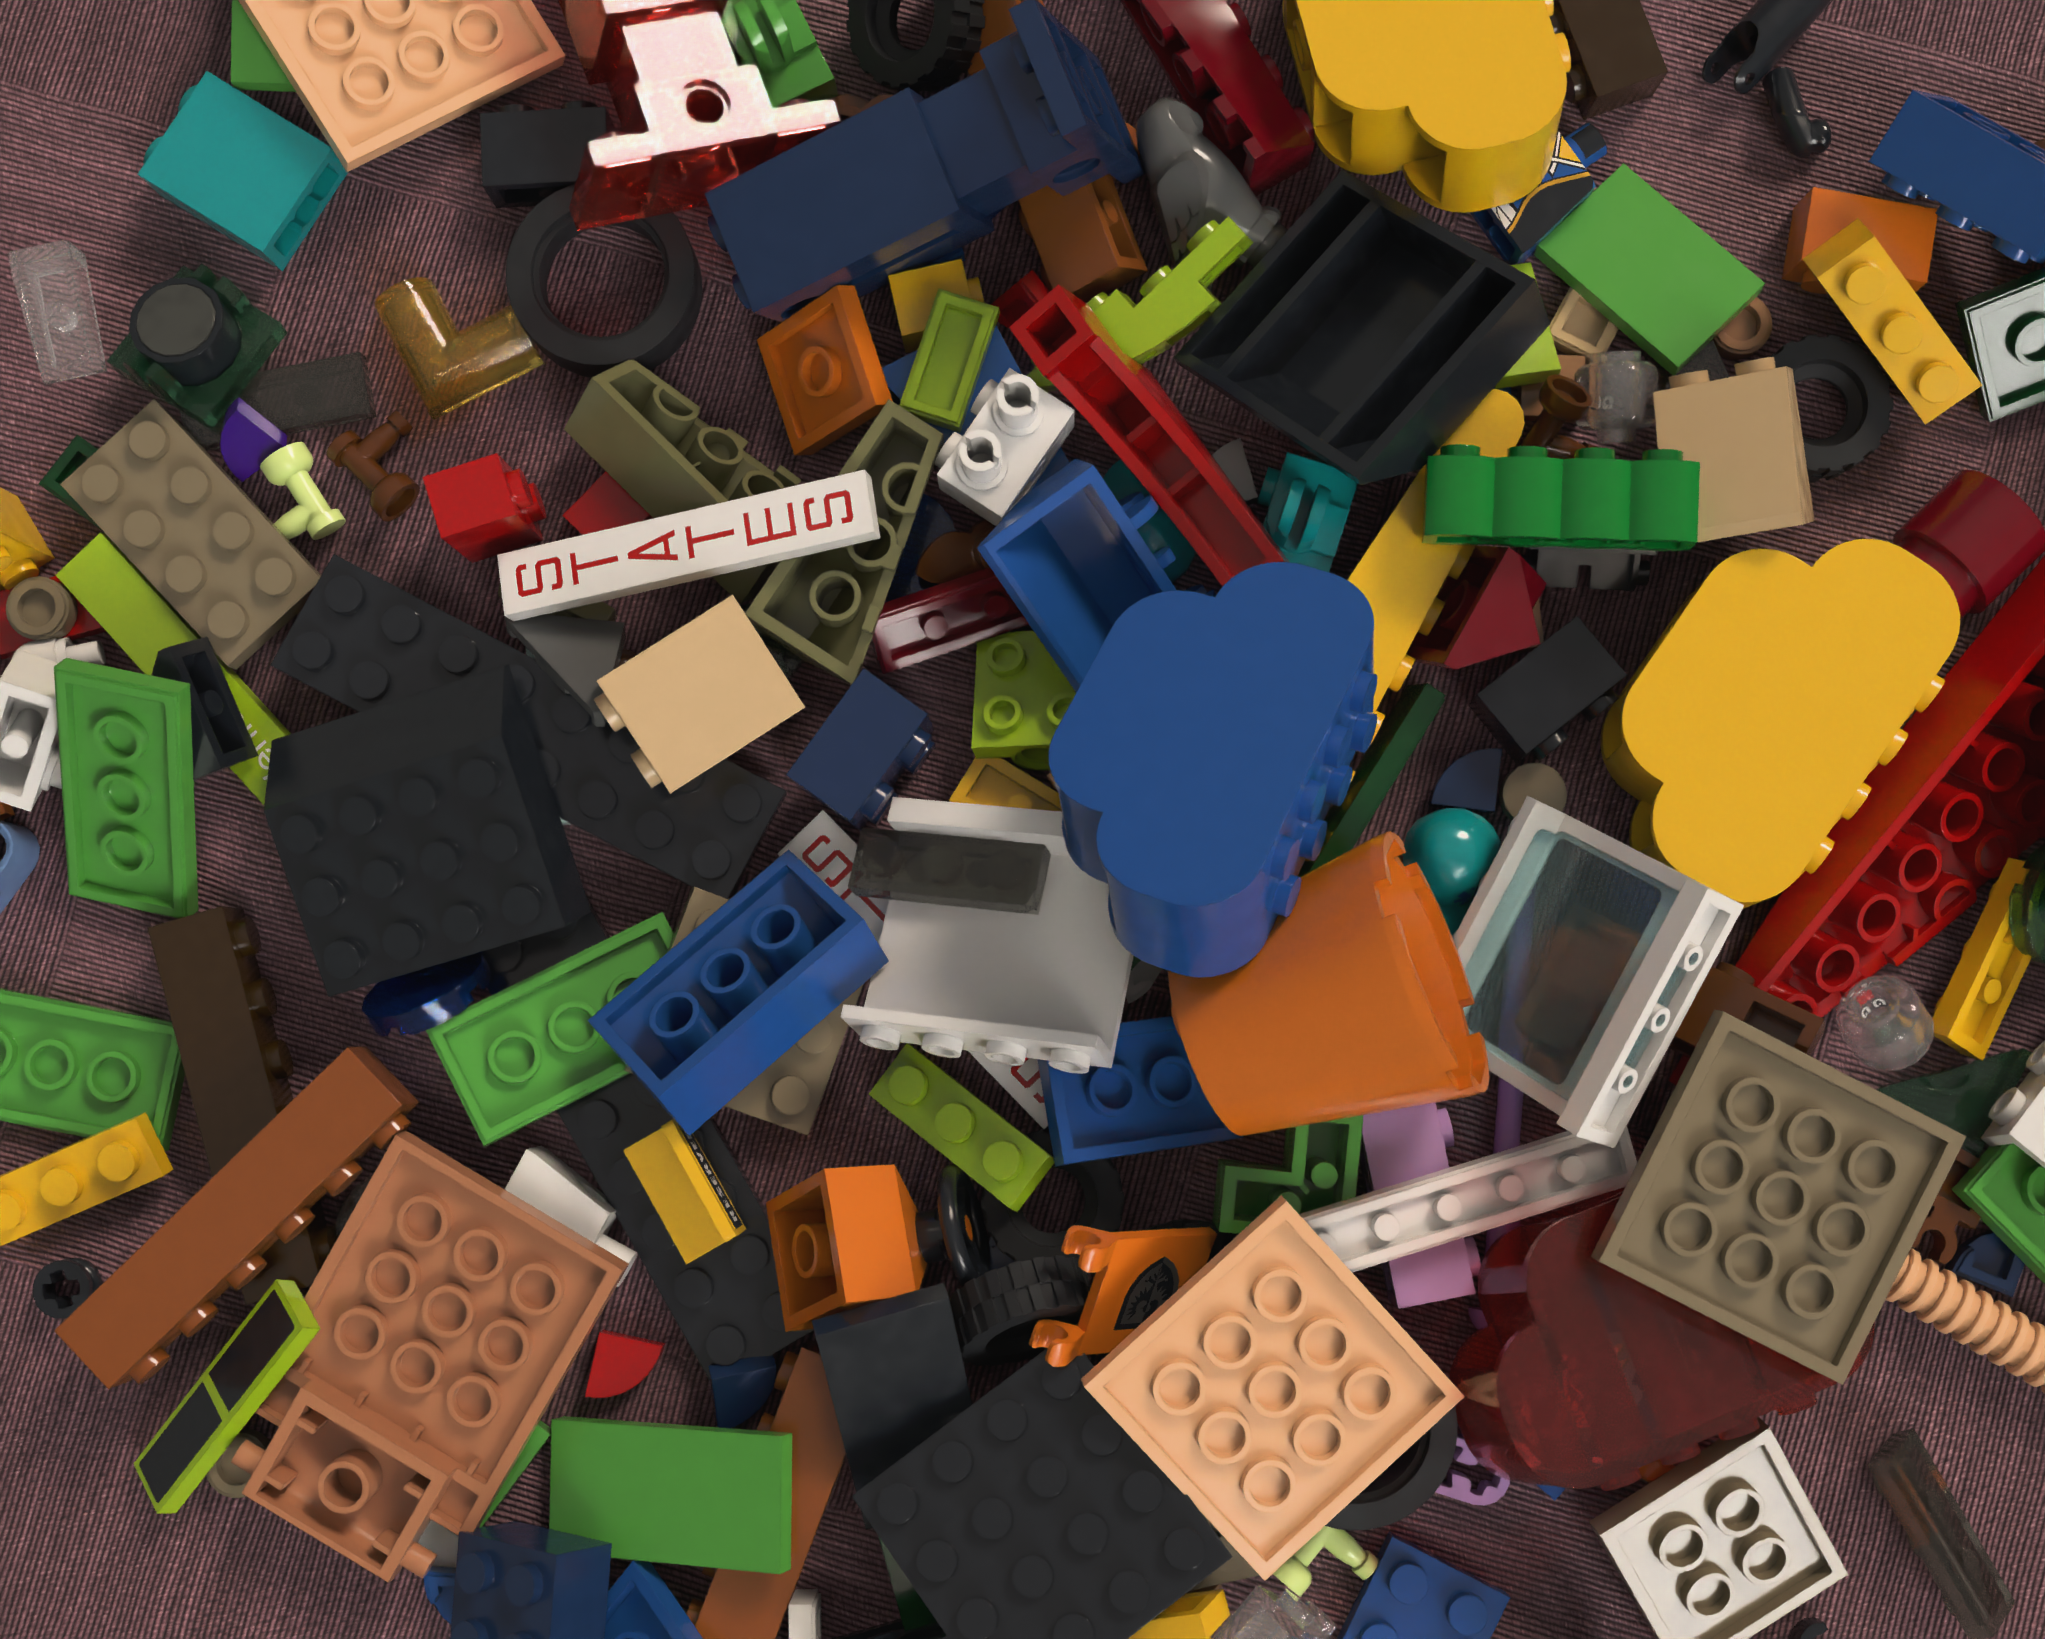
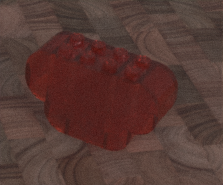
M1625 1187L1585 1199L1516 1226L1495 1240L1484 1256L1478 1276L1479 1301L1488 1325L1474 1332L1462 1344L1453 1360L1449 1377L1450 1381L1465 1396L1455 1405L1457 1422L1464 1440L1477 1461L1491 1473L1514 1482L1572 1489L1589 1488L1600 1484L1603 1491L1618 1489L1642 1478L1639 1468L1660 1459L1662 1465H1672L1691 1459L1701 1453L1698 1442L1717 1434L1721 1440H1730L1754 1432L1760 1428L1757 1417L1777 1410L1778 1415H1789L1808 1409L1818 1403L1815 1396L1816 1392L1835 1385L1837 1382L1592 1258L1591 1255ZM1875 1322L1847 1378L1861 1366L1867 1357L1874 1337Z

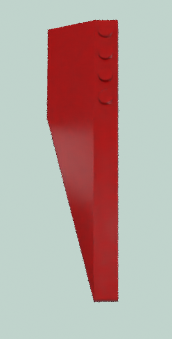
M2045 555L1943 678L1945 682L1941 690L1929 706L1921 713L1916 711L1902 730L1908 733V737L1894 758L1886 766L1878 763L1872 772L1868 774L1864 780V783L1871 787L1868 797L1849 820L1841 817L1832 827L1827 837L1835 843L1822 864L1812 874L1804 871L1795 882L1782 892L1735 965V967L1745 971L1755 979L1753 986L1821 1018L1843 1000L1853 1004L1873 988L1869 979L1885 965L1890 963L1898 967L1977 901L1976 890L1991 878H1999L2008 857L2020 860L2018 856L2039 838H2045ZM1682 1055L1669 1078V1081L1675 1086L1690 1059Z

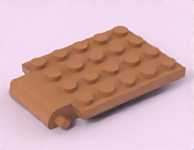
M404 1130L397 1133L304 1298L321 1329L255 1412L278 1426L276 1433L266 1450L249 1440H245L232 1458L231 1463L251 1474L242 1494L387 1583H390L402 1567L423 1579L438 1556L418 1543L429 1522L432 1519L458 1536L460 1531L474 1532L479 1528L629 1263L408 1131Z

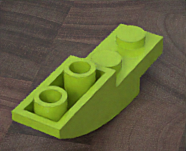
M1229 216L1220 225L1215 220H1211L1198 230L1187 243L1186 247L1191 252L1173 270L1168 265L1160 268L1143 284L1139 292L1144 298L1137 305L1128 295L1117 289L1109 296L1105 292H1101L1087 304L1121 351L1138 363L1143 364L1167 351L1196 331L1217 310L1221 303L1207 287L1253 244V241ZM1031 359V363L1035 368L1027 376L1046 392L1058 390L1050 380L1041 374Z

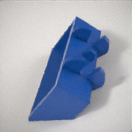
M1074 459L1024 495L977 547L1075 692L1078 691L1118 617L1128 607L1145 597L1166 591H1176V588L1163 570L1175 561V554L1169 546H1165L1152 553L1137 531L1158 510V505L1153 497L1149 495L1145 498L1143 493L1138 491L1117 501L1096 467L1079 459ZM1195 585L1184 590L1216 597L1214 590L1207 592L1203 585Z

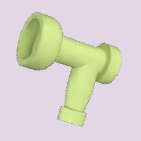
M295 442L278 449L260 465V469L267 480L277 486L286 485L298 503L297 506L282 515L274 523L288 540L299 536L306 530L313 540H318L334 533L346 522L339 509L330 508L308 472L313 465V457L304 442Z
M1324 1526L1276 1570L1273 1575L1301 1597L1312 1581L1311 1572L1307 1567L1323 1547L1337 1559L1351 1566L1352 1571L1362 1580L1369 1578L1374 1573L1379 1559L1370 1551H1364L1358 1542L1345 1530Z

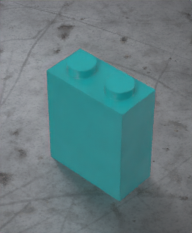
M208 71L205 72L197 85L190 87L184 93L178 106L177 116L165 134L156 138L150 144L144 156V165L138 172V175L160 196L281 271L285 269L348 174L330 146Z

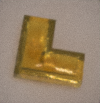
M415 277L394 284L383 291L374 302L375 309L433 420L545 364L533 340L517 319L511 305L458 331L435 284L426 277Z

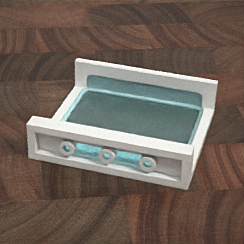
M1527 796L1519 813L1511 821L1507 836L1488 872L1481 879L1477 893L1458 930L1452 935L1475 1004L1463 1008L1469 1034L1480 1032L1484 1037L1489 1071L1558 1114L1560 1117L1557 1124L1577 1137L1615 1148L1744 905L1591 826Z

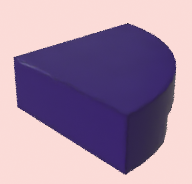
M238 397L225 413L221 430L220 448L227 467L236 478L243 482L260 469L261 463L269 455L287 445V435Z

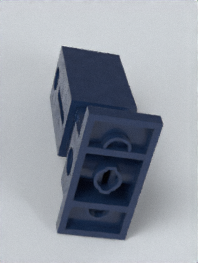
M1025 0L1009 9L1017 31L979 50L986 66L983 70L927 99L908 87L705 193L713 215L708 217V225L719 247L723 251L729 252L737 274L732 276V283L741 303L746 309L752 310L755 314L783 322L836 285H854L860 298L888 284V275L918 269L995 231L989 214L1045 186H1049L1062 196H1065L1107 174H1111L1122 184H1126L1146 174L1098 57L1038 0Z

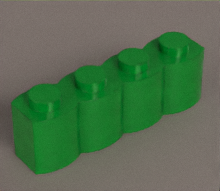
M1454 444L1442 446L1440 448V455L1427 457L1425 465L1422 543L1509 547L1556 546L1579 549L1624 548L1650 551L1690 550L1697 543L1700 462L1684 461L1683 452L1679 450H1647L1642 452V460L1630 461L1615 459V450L1609 448H1581L1574 451V458L1559 459L1547 457L1548 449L1544 447L1516 446L1507 449V457L1495 458L1480 456L1481 448L1478 446Z

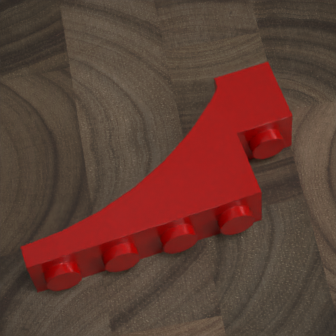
M1058 284L1009 327L1041 374L1052 382L1120 457L1180 530L1222 587L1232 577L1248 568L1265 563L1289 562L1151 371L1121 351L1087 303Z

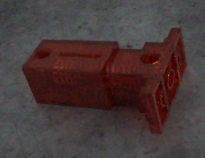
M558 0L588 84L606 82L621 123L619 131L603 134L594 141L586 143L569 206L577 231L708 206L705 193L841 123L833 98L809 102L807 99L802 98L793 99L775 109L772 108L756 63L737 65L721 22L728 0Z

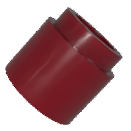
M1961 470L1894 534L1893 542L1933 567L1944 577L1957 599L1961 619L1967 613L1978 614L1983 612L2045 551V530L2032 509L2006 485L1982 472Z

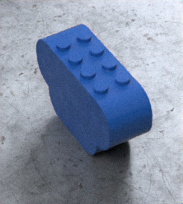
M1272 562L1260 564L1232 577L1223 585L1216 597L1180 590L1166 591L1145 597L1128 607L1118 617L1052 737L1049 747V766L1054 785L1059 794L1063 814L1062 832L1066 849L1071 859L1082 871L1108 884V912L1113 932L1122 946L1138 959L1184 976L1214 977L1223 975L1242 967L1252 960L1263 948L1278 915L1288 917L1291 914L1301 887V877H1298L1299 871L1305 859L1314 861L1318 857L1327 831V822L1323 820L1331 804L1340 806L1343 803L1352 779L1353 770L1349 765L1356 751L1362 753L1367 751L1377 724V714L1373 713L1374 694L1378 679L1377 674H1374V616L1365 595L1348 580L1330 572L1297 563Z

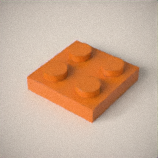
M854 285L834 286L757 339L794 456L813 455L878 415L888 399L893 401Z

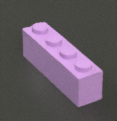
M1436 1103L1363 1115L1359 1158L1367 1193L1449 1168L1445 1148L1454 1146V1134L1446 1108L1437 1109ZM1473 1236L1464 1237L1381 1263L1389 1302L1398 1309L1476 1294L1472 1276L1481 1275L1480 1257Z

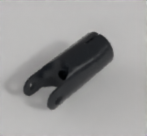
M1758 0L1708 56L1702 69L1704 81L1710 84L1716 83L1733 65L1745 61L1736 72L1734 88L1738 93H1748L1774 67L1833 0ZM1714 64V70L1711 72V67ZM1749 74V79H1748V81L1745 83V79H1746L1747 75Z

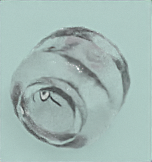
M1612 351L1589 354V364L1578 368L1574 374V381L1582 386L1593 402L1586 414L1581 419L1575 421L1576 425L1584 431H1597V444L1636 442V429L1647 428L1655 423L1653 392L1658 391L1657 368L1648 361H1641V351Z
M1890 975L1869 976L1854 983L1842 995L1836 1007V1025L1843 1039L1855 1057L1869 1068L1884 1072L1902 1070L1917 1063L1928 1052L1933 1042L1934 1021L1915 988L1901 978Z

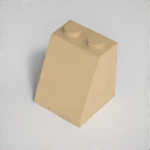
M1774 357L1734 364L1736 376L1713 381L1709 380L1708 370L1669 377L1670 389L1653 392L1658 449L1679 450L1683 452L1684 461L1700 462L1697 542L1798 526L1815 521L1793 368L1787 366L1776 368Z
M734 595L729 596L598 679L597 683L604 693L594 698L596 705L612 729L617 732L626 726L639 745L640 749L630 754L650 787L653 788L663 782L670 794L805 708Z

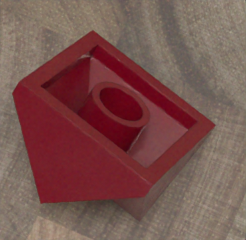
M1474 545L1475 548L1458 579L1455 580L1447 575L1436 598L1444 601L1445 605L1428 636L1417 632L1406 654L1415 658L1414 662L1456 670L1541 644L1533 608L1547 583L1519 553L1509 547Z

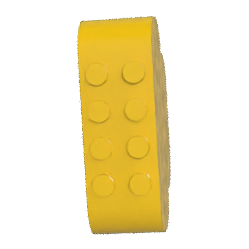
M1283 0V23L1308 116L1313 125L1315 140L1322 152L1333 163L1345 170L1363 175H1383L1402 170L1408 185L1421 199L1439 209L1458 213L1476 212L1515 202L1528 195L1544 179L1551 164L1566 94V73L1570 72L1571 69L1570 50L1566 36L1563 32L1555 34L1550 20V16L1554 12L1553 0Z
M1858 539L1837 545L1823 554L1812 567L1791 554L1773 549L1742 551L1718 564L1680 606L1618 696L1619 699L1609 709L1602 725L1600 746L1606 768L1622 789L1639 800L1630 822V847L1743 904V909L1783 892L1804 871L1810 874L1814 873L1834 846L1835 842L1827 837L1832 827L1841 817L1849 820L1868 797L1871 787L1864 783L1868 774L1872 772L1878 763L1886 766L1906 741L1908 733L1900 727L1915 709L1920 713L1923 712L1939 693L1945 682L1937 673L1950 656L1957 642L1960 629V612L1954 592L1944 577L1933 567L1907 550L1890 542L1876 539Z

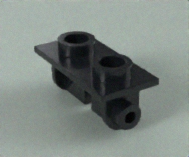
M1553 546L1527 547L1531 549V555L1521 554L1526 562L1547 583L1545 587L1577 588L1579 565H1589L1587 587L1589 589L1633 592L1636 585L1647 586L1649 582L1650 563L1647 560H1640L1641 554L1657 555V551L1624 548L1579 549Z

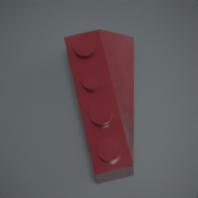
M1120 0L1181 101L1200 115L1203 120L1202 135L1214 143L1230 159L1255 196L1308 167L1314 148L1313 141L1315 140L1313 125L1300 106L1292 108L1281 90L1283 88V79L1277 65L1268 54L1260 56L1249 39L1251 36L1249 22L1237 3L1232 2L1228 5L1226 0Z

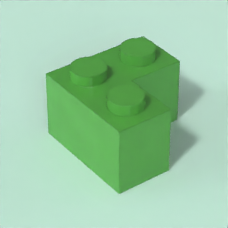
M1363 1115L1286 1128L1282 1165L1218 1158L1212 1223H1214L1216 1229L1219 1232L1239 1234L1281 1195L1298 1214L1356 1197Z

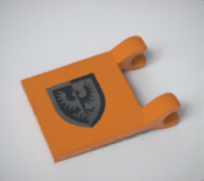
M1081 1225L1070 1226L1061 1251L1067 1255H1080L1078 1267L1085 1272L1095 1273L1078 1325L1051 1319L1038 1320L1033 1329L1029 1345L1035 1349L1038 1347L1048 1348L1045 1361L1053 1367L1066 1366L1076 1356H1082L1084 1353L1085 1355L1110 1353L1207 1264L1217 1233L1210 1227L1107 1232Z

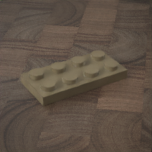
M155 399L146 405L60 484L201 638L208 637L213 651L228 667L235 670L302 610L321 577V574L168 409Z

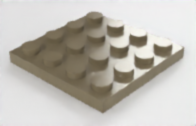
M1714 1009L1591 1257L1843 1385L1967 1136L1732 1015Z

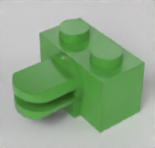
M716 0L712 2L719 26L710 30L713 40L726 65L737 61L746 80L737 84L743 100L753 119L764 114L773 134L806 119L805 115L810 109L838 95L835 78L796 0Z

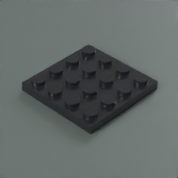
M1046 1348L852 1495L858 1507L949 1639H1128L1233 1557L1187 1494L1184 1495L1084 1388L1081 1378L1094 1367L1085 1353L1082 1356H1076L1066 1366L1053 1367L1045 1361V1355L1048 1350Z

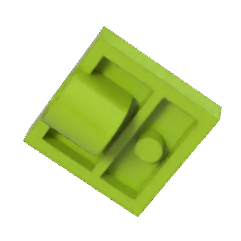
M1034 631L1007 632L977 642L971 748L976 759L1011 757L1016 765L1023 768L1047 771L1050 770L1049 747L1052 737L1076 692Z

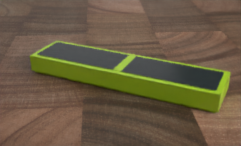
M276 1279L133 1463L157 1514L178 1512L321 1329L295 1281Z

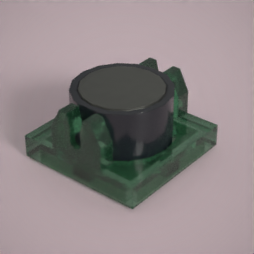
M202 263L195 272L183 265L173 278L153 285L138 299L130 315L129 334L109 357L107 362L117 373L212 430L288 332L279 321L255 308L245 294L226 277L222 276L218 280L216 275Z

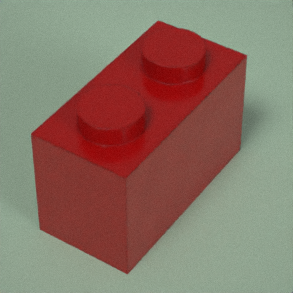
M498 453L422 477L441 539L470 562L474 563L543 540L538 521L546 519V511L537 486L534 482L528 484L520 468L513 470Z

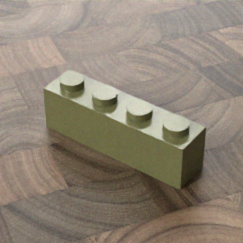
M634 359L627 360L592 377L564 428L588 455L653 518L796 486L801 482L800 478L782 465L773 472L745 452L744 449L749 442L732 429L724 430L719 427H712L699 419L700 407ZM779 562L712 577L730 595H734L737 602L741 605L760 592Z
M888 399L837 475L866 470L871 476L880 539L780 561L745 613L755 629L804 661L852 685L863 665L928 479L937 467L935 460L945 444L943 433Z

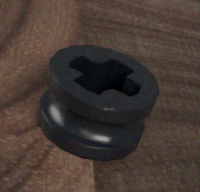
M82 1258L57 1260L45 1265L37 1274L33 1283V1298L37 1307L45 1315L55 1319L68 1318L102 1285V1278L98 1269L90 1261ZM63 1270L67 1280L78 1279L80 1284V1293L71 1295L73 1305H71L68 1296H57L55 1291V1283L65 1280Z

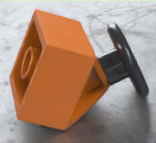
M895 1164L824 1168L766 1202L785 1332L814 1329L812 1320L919 1290L927 1264L949 1259L962 1287L971 1279H976L984 1275L985 1272L990 1271V1251L980 1203L969 1176L955 1164L946 1165L940 1171L937 1181L938 1208L918 1212Z

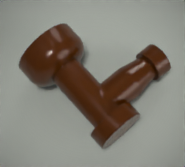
M1557 374L1548 376L1539 391V401L1543 410L1526 437L1519 439L1516 446L1544 447L1548 449L1547 457L1559 459L1574 458V451L1577 449L1598 447L1586 442L1581 444L1570 437L1558 434L1565 421L1574 422L1581 419L1592 405L1593 400L1590 393L1576 381Z
M397 410L386 418L387 422L371 431L364 439L352 430L340 434L332 441L326 452L327 458L335 466H345L371 491L369 498L370 507L385 522L392 521L404 514L416 501L420 492L419 485L409 475L402 472L389 474L377 463L393 447L400 436L405 437L413 429L410 423Z

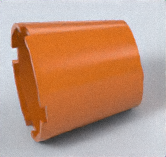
M1389 831L1377 835L1302 876L1300 892L1291 914L1288 917L1278 915L1263 948L1247 964L1232 972L1214 977H1190L1168 971L1172 1000L1171 1013L1176 1030L1182 1039L1188 1059L1206 1099L1220 1120L1234 1134L1246 1136L1471 1097L1487 1090L1489 1085V1065L1485 1041L1480 1032L1469 1034L1463 1008L1473 1005L1475 1002L1459 953L1439 904L1418 863L1415 862L1404 866L1398 857L1405 854L1406 851L1403 841L1395 833Z

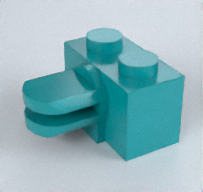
M1287 452L1280 470L1271 467L1267 469L1257 500L1258 504L1268 507L1262 525L1290 563H1297L1329 572L1358 483L1333 466Z

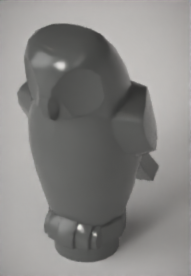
M1160 98L1138 118L1136 123V139L1142 164L1150 184V196L1173 269L1191 253L1186 245L1198 230L1211 220H1215L1220 225L1228 216L1253 241V244L1233 264L1240 268L1247 262L1254 268L1288 231L1279 222L1282 215L1281 212L1271 206H1261L1253 191L1230 159L1214 143L1202 135L1203 120L1197 112L1176 98ZM1213 284L1207 287L1210 292H1212Z

